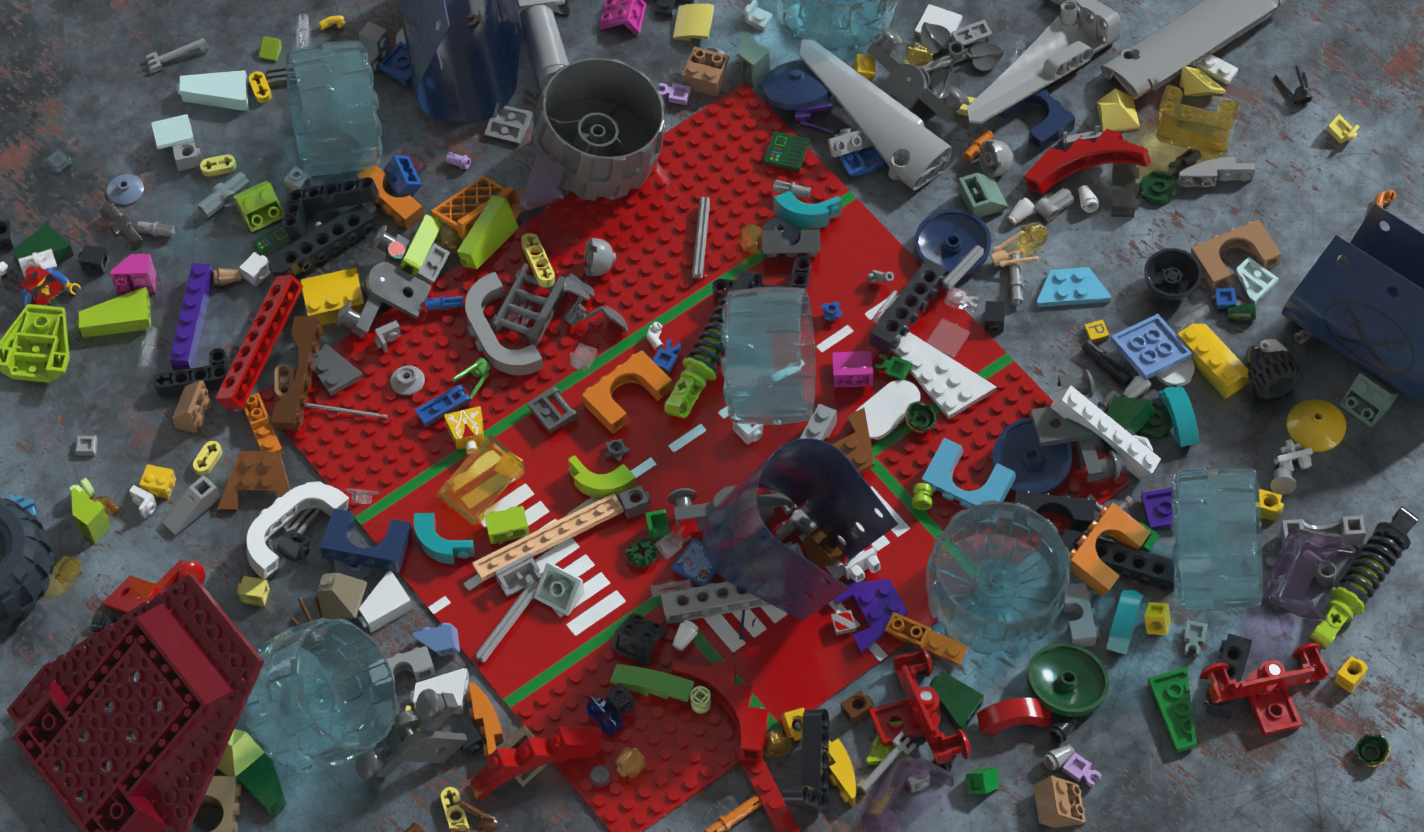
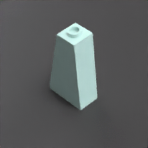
M245 70L180 76V83L177 84L178 95L181 94L183 102L249 111L248 78Z

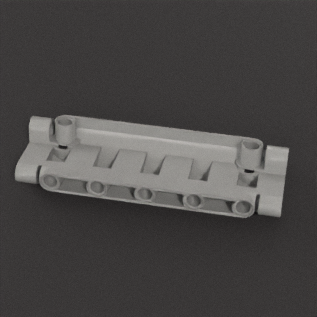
M1204 0L1131 48L1124 49L1120 55L1101 66L1102 74L1108 80L1116 77L1134 99H1138L1151 89L1155 91L1179 76L1184 66L1193 67L1261 23L1289 0Z

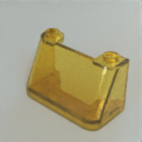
M489 434L435 496L471 525L475 523L479 525L485 518L484 512L514 478L518 480L525 473L523 468L526 465Z

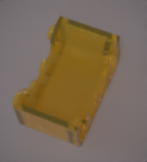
M1166 85L1159 106L1156 138L1164 143L1200 150V152L1215 156L1227 154L1236 129L1240 103L1225 100L1220 103L1216 113L1181 104L1182 90L1175 86Z

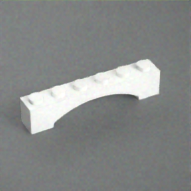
M1071 385L1060 391L1050 406L1064 419L1068 418L1078 422L1103 438L1124 460L1127 465L1125 468L1140 480L1153 474L1161 458Z

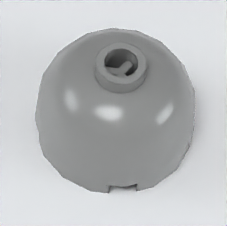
M986 140L982 142L979 149L982 150V155L979 156V164L983 174L990 177H998L1008 172L1014 158L1009 146L1000 140Z
M589 238L590 241L586 242L584 262L588 264V267H584L587 276L604 275L611 269L612 264H615L616 253H613L610 244L603 239Z

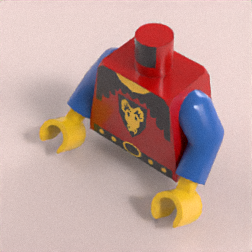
M31 266L25 270L27 277L20 283L22 290L21 304L24 308L27 304L48 306L65 290L64 285L67 287V292L74 295L76 293L72 291V287L75 286L78 289H81L79 284L70 283L69 279L58 270Z

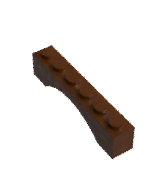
M294 317L291 334L298 348L299 363L290 389L274 407L271 422L278 430L299 431L300 425L303 424V411L308 403L307 393L312 385L311 375L316 366V353L319 352V338L323 334V325L317 317Z

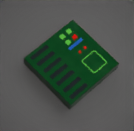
M774 131L764 164L800 172L810 139Z
M281 224L255 239L252 243L261 255L268 258L297 240H291Z

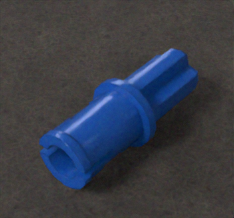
M442 296V298L425 299L426 311L437 309L445 311L447 308L463 307V297L444 298Z

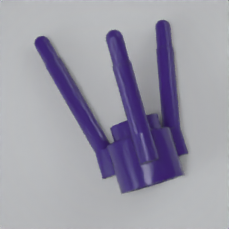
M831 103L795 110V120L800 121V125L810 126L833 134L837 133L836 130L807 122V120H811L812 112L830 111Z

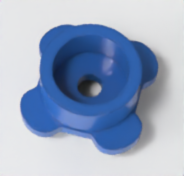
M834 301L830 304H822L821 309L824 310V319L834 321L842 316L839 302Z

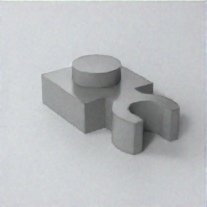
M1187 620L1184 642L1188 643L1185 646V655L1188 654L1189 649H1194L1196 651L1195 657H1199L1201 650L1199 645L1204 646L1208 624Z

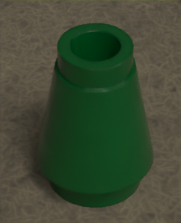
M1246 303L1229 307L1228 318L1249 322L1256 320V305Z

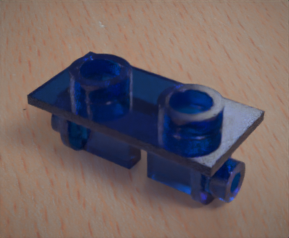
M598 696L595 698L590 697L585 710L597 722L600 728L612 738L616 729L620 731L624 727L623 721L615 712L607 714L611 711V708L603 698Z

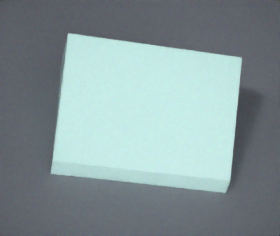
M188 114L151 122L157 149L194 141Z
M547 562L534 598L568 616L584 594L583 580Z

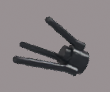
M1295 66L1300 86L1295 89V93L1276 74L1274 77L1291 96L1294 103L1298 102L1299 105H1305L1312 100L1306 71L1303 72V81L1299 66Z

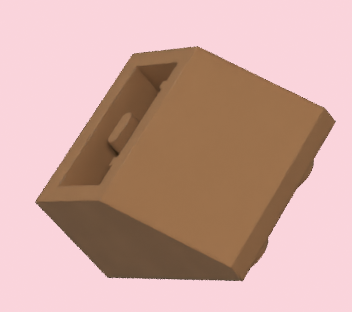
M694 47L682 74L683 85L691 86L693 91L718 97L724 83L729 55Z
M199 380L185 386L172 417L175 429L198 433L199 428L203 426L204 415L211 406V399H209L204 381Z
M1049 776L1033 785L1040 824L1055 828L1086 823L1079 784Z

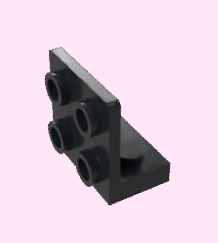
M632 613L615 630L611 650L647 666L650 663L654 646L667 633L668 628L660 623L648 620L642 615Z

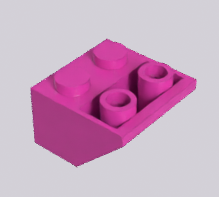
M130 254L110 271L117 295H124L144 287L147 288L148 294L155 293L157 274L150 254Z

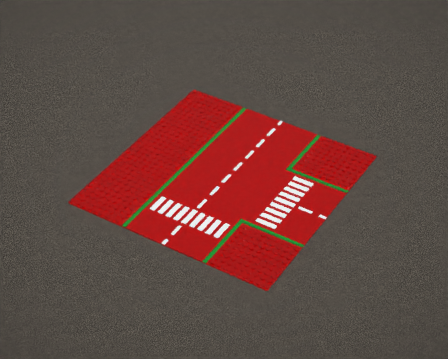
M746 83L739 85L664 133L659 157L649 178L642 186L636 189L631 188L626 196L609 200L606 197H597L594 201L585 200L577 197L576 193L572 192L520 225L519 229L478 269L465 267L461 263L430 284L431 288L426 299L442 298V296L444 298L461 296L463 297V307L447 308L445 311L443 309L426 311L424 302L416 319L392 307L373 319L368 333L363 338L355 333H351L332 345L331 348L362 372L364 378L330 396L312 371V385L307 393L308 403L380 415L384 414L388 415L387 419L304 407V421L300 425V430H283L323 481L349 497L347 510L353 512L354 519L376 545L385 538L391 519L411 522L412 536L400 572L398 573L440 624L450 623L457 629L460 649L522 725H525L536 738H548L558 727L598 729L604 746L593 757L565 759L553 763L609 832H644L737 766L740 761L734 751V746L741 744L740 733L733 717L713 696H711L710 709L705 713H697L691 707L690 697L688 702H684L672 697L665 699L650 693L649 696L629 690L634 696L635 708L618 719L607 706L605 697L607 692L617 686L610 683L617 664L636 666L673 675V663L705 665L713 668L715 661L735 663L736 678L734 684L752 686L751 707L769 709V723L765 746L785 731L780 715L803 707L804 710L817 709L907 644L887 632L861 655L853 640V634L869 628L855 600L851 598L837 605H834L833 601H831L804 621L773 605L762 606L760 609H746L742 637H749V640L739 639L742 610L689 620L699 628L698 634L683 651H679L672 646L680 623L683 622L666 625L661 594H665L668 591L685 590L688 587H699L674 573L671 567L693 538L703 543L704 530L697 529L696 518L679 520V527H676L675 504L668 502V495L676 489L689 488L697 494V498L691 502V505L714 502L713 498L720 490L728 486H738L781 446L790 441L800 439L819 404L837 411V424L829 438L826 437L823 441L834 444L855 433L847 416L856 412L859 407L887 384L898 380L885 374L886 370L879 371L874 366L875 364L882 365L884 363V360L879 358L880 354L885 355L890 361L892 356H897L893 351L887 355L868 344L870 334L922 266L809 148L800 172L764 164L774 131L797 135ZM775 180L787 183L795 182L796 185L811 187L809 199L795 196L799 201L807 204H818L838 196L842 200L841 214L830 218L828 226L812 229L798 227L799 238L795 244L800 241L801 230L820 229V253H816V257H807L811 261V278L804 310L794 313L755 308L749 318L747 317V322L741 324V332H735L738 337L735 341H731L733 344L732 348L726 349L728 352L727 357L721 358L723 364L722 366H717L720 369L716 374V379L706 381L705 388L702 389L687 417L682 418L668 415L665 412V403L672 391L657 401L643 386L636 383H626L619 386L611 396L627 413L628 424L614 434L583 405L582 394L584 391L598 383L603 376L613 372L618 365L628 361L633 354H637L642 350L651 360L654 359L658 351L653 348L646 337L649 327L654 322H659L662 325L659 340L663 344L662 349H666L668 339L672 340L670 347H676L678 343L681 345L680 352L676 354L678 358L669 374L665 373L672 380V388L674 390L681 373L686 369L682 363L683 360L687 357L690 350L694 348L695 341L699 340V334L704 331L703 327L708 323L714 308L718 306V303L713 299L712 284L715 280H736L739 273L745 270L760 273L763 277V284L790 286L794 261L797 257L805 256V253H797V257H786V254H778L777 258H767V254H763L762 228L767 221L778 217L773 211L774 197L783 194L773 190ZM701 197H708L710 199L703 277L695 279L692 277L699 201ZM533 233L538 236L555 274V282H557L559 276L566 278L569 274H573L593 288L595 295L590 297L589 301L583 299L580 303L586 309L585 315L601 306L604 308L609 306L625 319L628 333L626 334L622 327L609 319L602 311L590 316L586 321L581 319L576 326L569 324L564 316L575 305L579 296L566 291L537 346V350L542 357L544 369L527 375H511L497 370L489 363L491 369L488 373L490 376L485 379L472 398V402L466 407L462 406L453 411L457 412L481 406L484 443L477 445V453L467 454L466 448L457 449L447 429L445 417L425 427L415 414V409L457 385H462L465 390L464 393L470 396L481 379L480 376L477 378L469 372L455 382L451 380L457 374L472 366L479 358H484L487 362L488 360L483 351L479 352L475 344L477 340L475 336L471 337L467 328L469 326L465 309L467 294L479 279L493 272L497 274L503 285L504 297L492 301L483 311L494 333L492 319L495 314L498 315L514 285L517 271L522 269L526 263L529 267V275L534 276L521 244V238L524 234ZM589 238L603 239L610 244L613 253H616L615 264H612L611 269L604 275L587 276L584 267H588V264L584 262L586 242L590 241ZM537 265L536 267L542 268L545 265ZM873 270L884 273L892 272L894 279L882 284L876 281L875 283H870L867 280V275ZM526 281L522 287V290L544 298L549 297L551 293L546 288ZM944 287L938 288L936 297L933 300H929L927 309L924 312H920L916 324H911L909 332L995 385L997 391L948 419L912 374L908 372L905 381L913 383L918 388L920 404L931 405L930 409H933L936 414V424L931 430L919 433L912 430L907 425L906 420H904L884 438L879 440L870 439L875 467L861 473V476L891 513L898 525L863 550L865 552L872 547L875 548L881 569L875 573L866 569L863 571L865 578L860 582L890 579L908 611L906 617L928 627H932L1061 535L1065 528L1069 529L1072 527L1069 520L1058 513L1042 514L1033 524L1013 522L1016 493L1011 490L1007 493L995 518L990 516L985 518L977 513L978 510L972 507L967 509L961 506L960 501L953 499V501L948 500L942 496L943 493L937 490L930 497L932 499V507L930 509L918 510L912 506V499L915 496L913 494V487L918 483H923L922 477L944 438L962 446L964 451L953 471V483L964 491H974L985 485L994 469L993 448L1001 432L1018 420L1031 418V410L1050 407L1053 403V400ZM517 297L514 305L536 313L541 312L543 309V305L521 297ZM834 301L839 302L842 316L834 321L824 319V310L821 309L822 304H830ZM509 312L505 319L527 328L533 327L535 324V320L513 312ZM397 321L401 336L392 342H387L388 352L384 353L382 347L378 348L374 338L377 337L375 329ZM501 327L498 335L494 333L500 345L506 349L520 350L529 346L527 335ZM871 351L873 386L834 388L832 354L834 352ZM403 366L419 368L425 376V383L422 389L413 395H400L396 393L391 387L390 379L398 368ZM296 368V369L294 370L295 376H296V373H297L298 368ZM274 383L259 392L265 409L271 417L273 416L275 404L280 400L276 396ZM556 387L560 391V396L579 415L576 420L568 422L554 432L549 433L528 408L527 403L550 388ZM549 399V401L554 405V407L559 411V413L561 415H564L565 412L560 408V406L555 402V400ZM739 415L743 420H747L751 427L761 422L763 424L761 438L747 445L733 430V419ZM621 438L624 446L630 449L628 453L622 455L621 461L614 457H605L608 451L606 442ZM1071 444L1073 460L1070 472L1064 482L1048 494L1070 496L1071 498L1079 499L1087 498L1092 494L1097 503L1103 505L1130 485V480L1120 471L1117 480L1107 477L1101 478L1100 481L1087 482L1088 472L1086 465L1084 472H1080ZM1094 444L1098 459L1100 460L1108 458ZM506 451L523 460L517 477L513 479H507L495 472L496 466ZM575 455L590 472L595 474H608L624 464L636 477V486L641 485L643 491H647L650 496L651 502L647 512L666 510L670 538L653 541L658 550L656 561L648 567L639 568L631 565L626 558V549L629 543L634 542L635 539L643 538L650 541L646 520L647 512L629 519L622 512L533 556L540 569L541 576L546 563L550 562L581 578L584 587L583 596L568 616L533 597L485 662L479 661L475 656L477 651L524 591L523 589L507 598L496 580V575L482 582L474 569L473 562L521 539L517 538L491 544L484 515L492 511L507 510L513 506H523L529 534L600 500L583 494L575 487L574 477L568 471L569 458ZM757 487V496L771 494L769 489ZM781 506L774 507L775 520L763 522L776 538L777 527L781 523L788 521L792 513L786 515ZM875 508V512L880 517H883L882 513ZM414 513H434L436 533L443 539L473 540L474 557H455L454 564L442 563L429 557L418 543L414 528ZM856 522L858 528L864 531V528ZM796 528L781 542L783 544L792 541V544L799 543L807 559L806 547L803 545L806 535ZM639 547L638 553L643 555V557L645 558V551H643L642 548ZM847 556L835 566H818L844 584L856 583L852 578L848 580L845 577L843 564L847 563ZM717 573L711 583L717 584L726 580ZM820 578L823 582L831 584L826 579ZM746 591L739 592V594L747 593ZM803 591L805 595L813 597L810 593ZM720 595L719 597H720V598H725V597H727V596H726V595ZM700 599L699 601L704 602L707 599ZM682 602V603H680L679 605H682V606H683V605H686L687 603ZM786 604L789 608L796 610L793 606ZM851 610L856 631L836 635L831 615ZM632 613L642 615L644 618L660 623L668 628L667 633L654 646L650 663L647 666L611 650L615 630ZM793 720V721H792V726H793L795 723H797L798 721ZM597 766L606 767L610 773L608 780L603 783H596L591 778L592 770Z

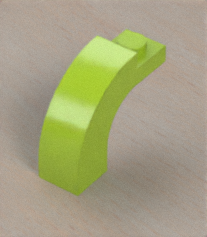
M575 455L568 459V471L574 477L575 487L587 496L602 499L615 493L616 497H619V493L637 487L636 477L624 464L608 474H595L590 472Z

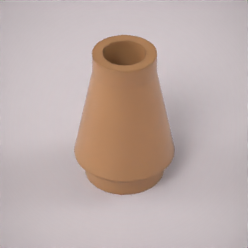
M217 268V270H213L214 285L223 286L241 281L240 269Z

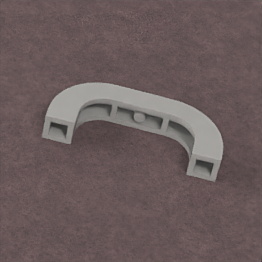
M495 272L479 279L469 290L465 301L469 324L467 328L471 337L475 336L477 340L475 344L479 352L483 351L488 362L494 368L506 374L527 375L544 369L542 357L534 344L520 350H509L500 345L483 311L489 303L504 297L503 285Z

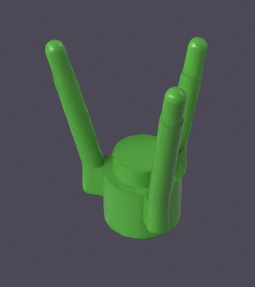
M479 358L472 366L453 377L451 381L455 382L469 372L477 378L480 376L481 379L470 394L472 399L485 379L490 376L488 371L491 367L484 358Z

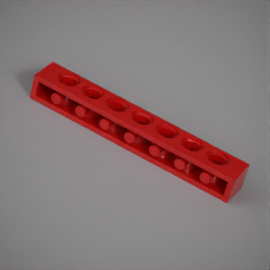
M293 275L275 277L215 397L226 410L243 409L303 288V285Z

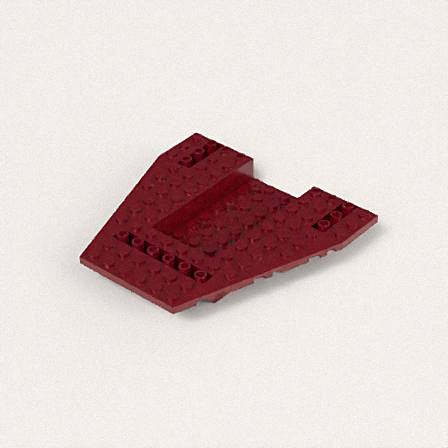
M188 574L172 584L168 590L156 594L152 600L145 601L123 615L117 622L110 623L101 632H96L75 645L71 651L56 657L55 661L45 664L7 709L16 722L13 739L84 832H189L265 662L193 574ZM136 672L139 673V679L137 682H135L134 680V674ZM159 701L162 702V709L160 711L157 709ZM110 702H113L114 708L110 712L109 704ZM87 731L88 740L85 742L84 734ZM135 731L137 737L136 740L133 742L132 733ZM62 761V763H63V769H62V771L60 772V771H59V763ZM108 761H110L111 763V769L109 771H107ZM83 791H85L86 798L84 801H82L81 799Z

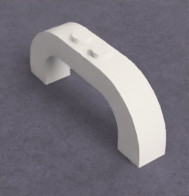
M319 483L300 485L287 492L284 496L278 497L272 506L261 511L248 530L246 551L252 569L261 578L266 579L278 568L279 557L266 546L265 542L297 513L304 509L314 508L322 510L331 517L334 508L348 509L349 497L332 486Z

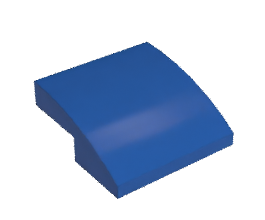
M874 146L839 156L850 177L867 174L885 166L882 157Z

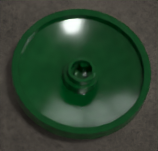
M1055 643L1043 647L1033 656L1027 670V683L1034 698L1039 699L1043 707L1059 715L1077 717L1092 713L1101 706L1108 693L1109 677L1103 663L1092 652L1075 644Z

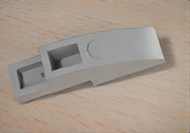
M1235 157L1203 161L1179 172L1178 186L1211 187L1216 186L1217 180H1253L1255 163H1236Z

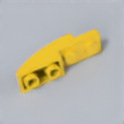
M839 738L833 742L829 740V781L834 787L837 786L839 788L843 801L849 802L854 807L856 805V782L853 766Z

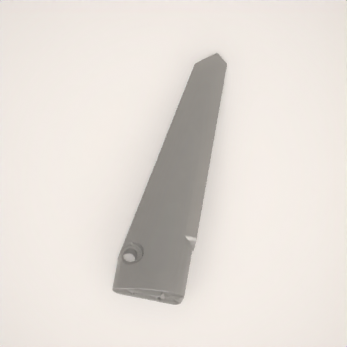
M1097 0L1063 2L1061 4V13L1003 74L967 106L969 123L981 124L1090 61L1094 53L1120 38V17L1118 13Z
M801 41L799 56L848 112L888 164V175L891 179L901 180L911 189L917 190L946 170L950 161L952 147L925 128L923 121L816 41Z

